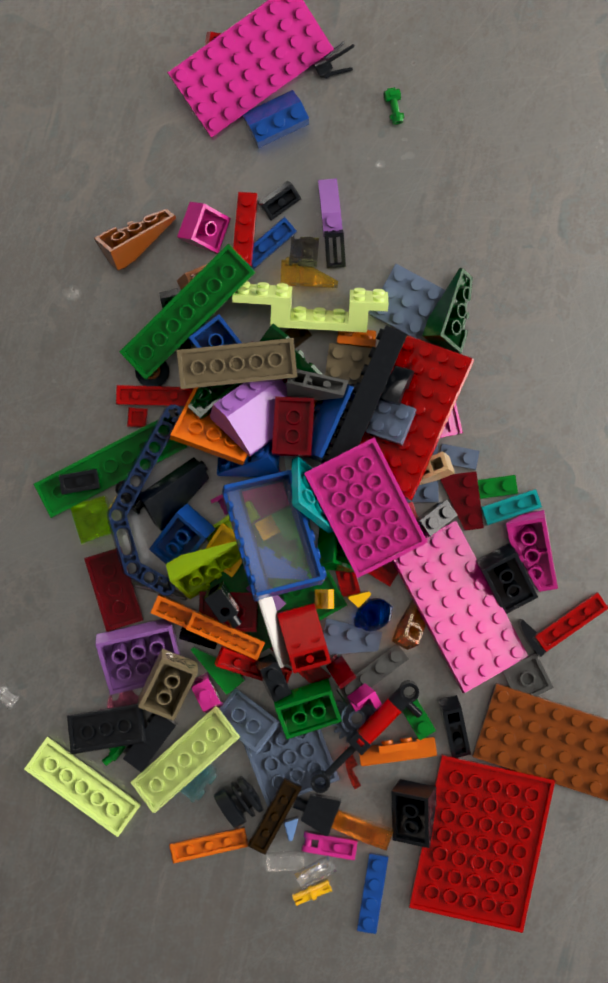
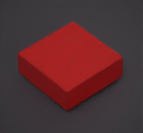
M128 408L127 427L142 428L147 425L148 409Z

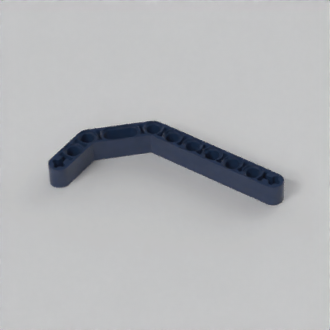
M170 405L163 410L106 514L123 573L165 596L171 595L175 591V586L168 577L140 563L127 515L169 441L170 434L182 413L181 408L177 405ZM175 410L174 414L176 417H172L169 422H166L170 417L168 411ZM161 425L167 428L166 436H162L158 432ZM151 442L158 445L156 453L151 452L149 449ZM142 459H146L149 462V467L146 470L140 467ZM132 476H137L140 480L137 487L132 486L130 483ZM123 493L130 495V502L127 504L121 501ZM114 510H118L121 513V518L118 521L113 520L111 517ZM121 528L126 531L131 551L128 555L122 553L117 538V531ZM129 563L136 565V571L132 574L127 571ZM147 572H151L153 575V580L149 583L144 581V575ZM157 581L165 584L168 582L169 590L163 591V587L156 584Z

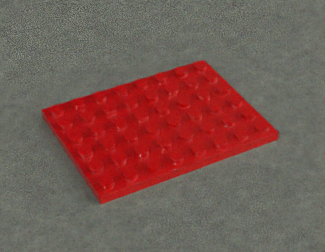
M441 754L435 782L437 803L430 848L421 847L409 908L523 933L555 780Z

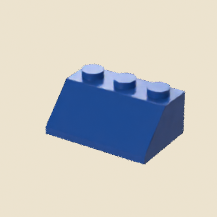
M293 90L242 115L257 148H261L309 125V117L305 108Z

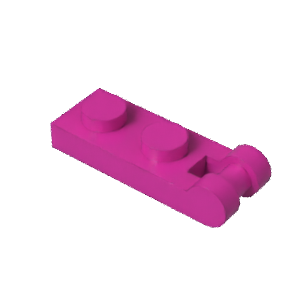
M304 831L305 842L302 844L301 851L355 861L358 840ZM313 840H318L317 847L312 846Z

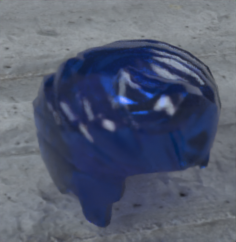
M369 599L357 609L356 617L353 618L354 625L369 632L380 630L390 622L393 607L384 599Z

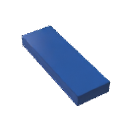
M285 217L254 243L253 269L297 233V230Z

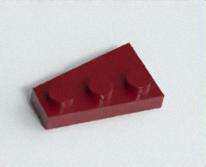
M477 472L453 474L440 479L464 531L484 528Z

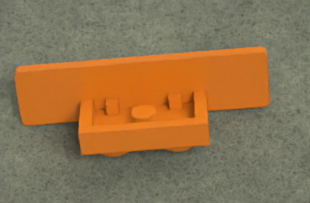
M412 737L400 738L401 741L393 742L392 739L383 740L381 744L371 745L363 755L359 753L361 766L437 756L435 738L427 737L419 740L412 739Z

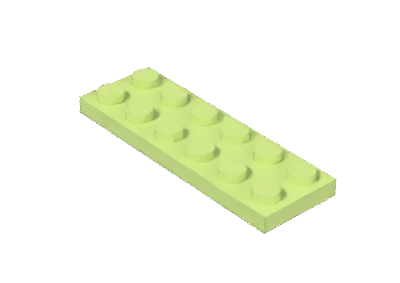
M214 707L130 783L151 812L156 813L236 742L240 736L220 709Z
M49 737L45 739L24 768L28 773L117 837L141 806L139 802Z

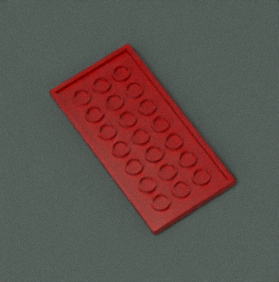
M408 335L393 367L394 369L395 366L414 371L408 389H405L401 404L413 407L417 411L403 446L369 435L366 431L360 444L375 437L404 497L412 501L474 360L468 356Z

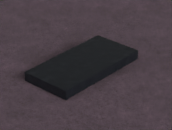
M138 704L67 716L70 750L73 755L146 743L143 709L138 708Z

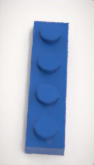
M369 853L357 931L372 934L377 932L389 858L387 855Z

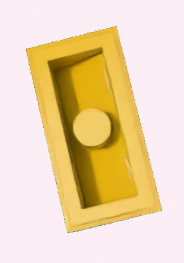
M364 591L346 597L357 607H360L371 596V593Z

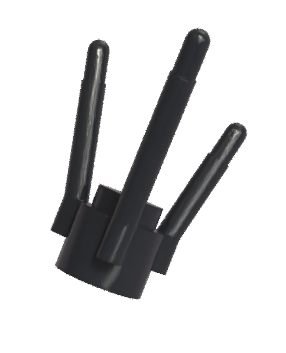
M342 41L333 48V51L315 62L314 67L320 77L325 76L327 79L333 75L352 71L353 67L330 72L333 69L331 62L354 48L355 45L351 44L330 57L345 44Z

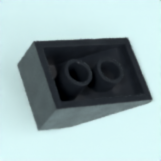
M510 543L476 560L499 606L504 609L506 614L538 598L516 551Z
M400 779L391 791L393 841L430 848L437 803L436 786Z

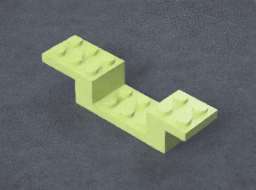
M246 282L232 295V303L271 305L270 326L274 323L280 328L367 333L368 311H388L389 305L388 292H385L383 289L365 291L364 288H354V290H350L348 311L344 309H334L331 311L321 307L307 309L306 307L298 306L292 308L293 286H288L285 283L269 285L266 282L258 284Z

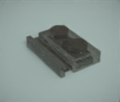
M292 236L289 265L296 263L298 266L317 267L319 238L300 237V239H294V236Z

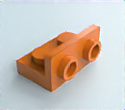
M367 330V333L338 331L337 344L372 348V346L375 347L376 331Z

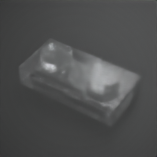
M326 856L307 867H303L295 872L294 875L302 889L337 872L330 857Z

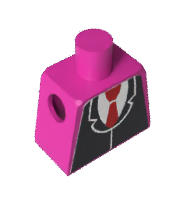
M206 672L195 678L191 689L203 712L208 713L214 707L222 706L224 702L209 673Z

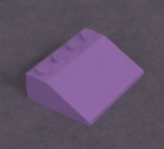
M282 379L243 383L213 404L210 418L238 446L251 456L273 440L275 396L287 397V386Z
M165 619L96 634L95 645L110 695L143 688L161 649L180 655L174 625Z

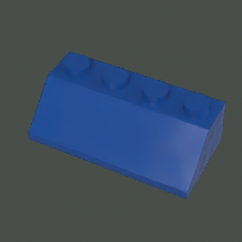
M347 385L343 398L323 400V403H318L314 412L317 416L315 421H313L312 453L309 458L322 463L340 419L343 417L347 403L351 399L354 387Z

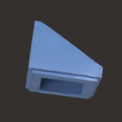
M298 816L284 820L288 841H293Z

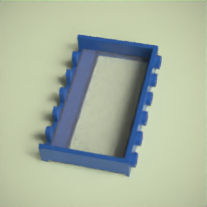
M291 470L227 484L222 489V495L254 602L322 585L326 578V570L319 561L321 559L320 551L318 548H315L314 532L312 529L310 530L308 525L309 519L292 506Z

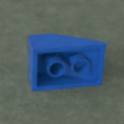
M220 314L188 338V342L193 348L242 343Z
M186 504L174 515L149 550L167 564L183 554L198 551L216 528L189 504Z

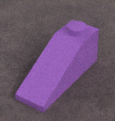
M337 178L318 180L323 237L324 231L329 233L332 230H336V232L342 230Z

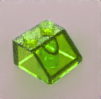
M103 495L90 499L71 508L81 544L112 535L106 515L110 507L107 496Z

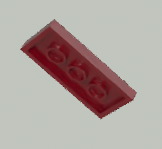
M116 548L84 558L106 632L143 621L144 618L132 579L123 573Z

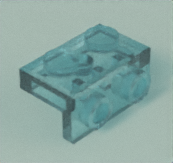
M210 764L180 792L190 798L192 803L196 799L199 801L206 792L203 789L207 783L211 785L216 779L217 775L215 772L217 769Z

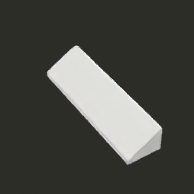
M273 597L260 599L258 603L271 645L280 668H283L290 660Z

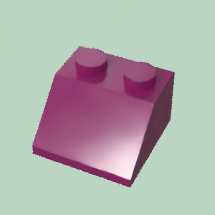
M189 202L177 238L218 254L231 218L204 203Z

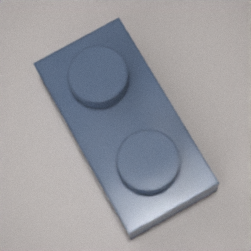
M441 444L440 452L443 451L449 455L452 466L476 470L480 451Z

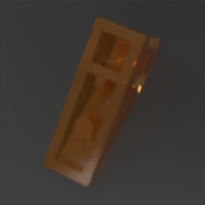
M413 599L399 621L392 642L406 650L419 645L426 626Z
M339 809L332 825V829L386 851L393 834V830L390 827Z

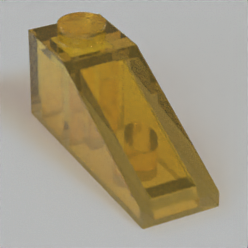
M286 257L285 260H281L280 283L288 284V286L338 288L337 280L305 262L297 260L296 257Z

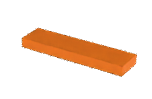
M244 826L170 843L169 847L174 864L248 847V839Z

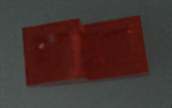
M352 754L345 761L351 784L354 789H357L361 786V783L352 769L358 765Z

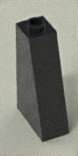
M195 457L191 458L138 495L143 507L160 531L164 530L174 515L190 501L209 479L206 473L208 468L202 460L199 462Z

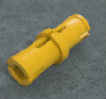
M327 879L317 885L307 886V889L292 894L296 906L309 900H317V897L332 892V888Z

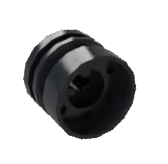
M242 776L237 778L240 787L234 781L231 782L232 793L224 787L214 794L215 801L220 810L235 829L247 822L244 812L254 817L256 815L252 807L259 813L264 810L257 792Z

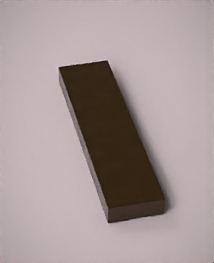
M284 777L251 837L248 847L264 855L266 854L302 786Z

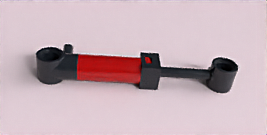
M403 681L399 688L359 729L356 728L347 738L350 746L326 771L316 770L311 775V788L315 792H326L330 787V779L334 772L355 751L363 755L371 747V743L406 708L417 718L422 715V711L412 703L419 697V688L414 681ZM405 688H414L413 694L409 696L405 695ZM321 777L326 782L323 785H317L315 780Z

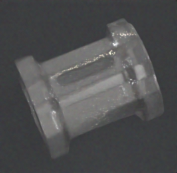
M4 685L0 689V702L7 706V710L10 711L20 696L12 694Z

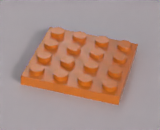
M200 387L194 388L170 434V439L243 465L248 454L210 418V414L200 419L188 408Z

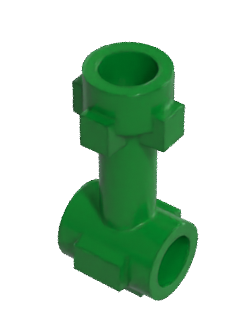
M395 87L388 88L383 93L384 101L390 102L392 114L389 116L390 121H392L393 125H398L404 122V113H400L397 102L401 100L400 89H395Z

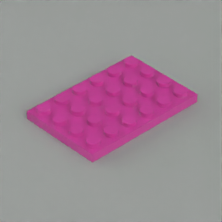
M375 437L304 473L357 578L428 543Z

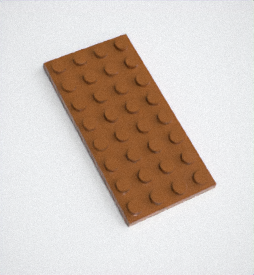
M496 683L472 757L517 772L553 779L557 785L608 801V719Z

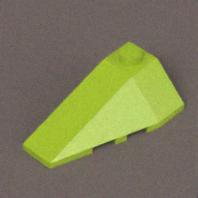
M234 541L183 554L165 565L170 582L186 597L192 599L199 595V591H206L210 587V583L214 579H219L222 576L221 572L226 568H231L241 559L237 542Z

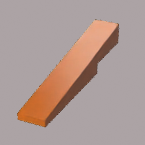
M158 594L150 612L182 626L190 632L255 660H258L265 644L264 641L235 628L232 629L231 626L225 623H221L161 594Z

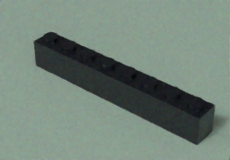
M387 325L384 329L380 328L376 337L379 340L377 347L372 346L368 355L371 358L369 365L364 364L360 374L363 375L361 383L357 382L354 387L353 393L356 395L353 401H348L345 411H348L345 419L341 417L337 426L340 429L338 436L333 435L329 444L332 447L330 454H325L321 464L360 444L408 334Z

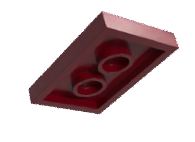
M275 396L272 455L311 457L314 398Z
M199 591V612L218 620L204 600L207 591ZM230 592L239 606V613L237 615L242 621L235 629L242 632H257L258 601L254 602L251 592Z

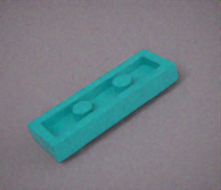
M534 489L483 506L481 510L486 524L490 525L541 508L542 505L537 490Z

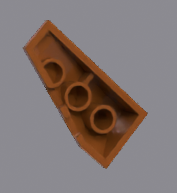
M164 209L145 216L143 221L128 222V226L118 230L116 227L111 228L96 236L94 240L108 262L115 269H124L134 262L176 219V216L168 209Z

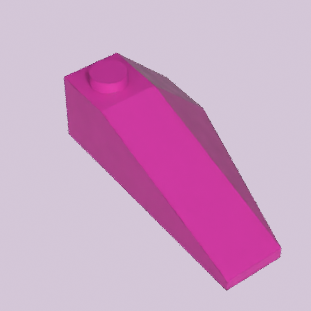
M545 511L524 513L507 522L509 541L517 552L519 559L523 562L538 591L558 589Z

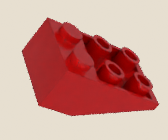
M314 603L277 613L293 673L331 663Z

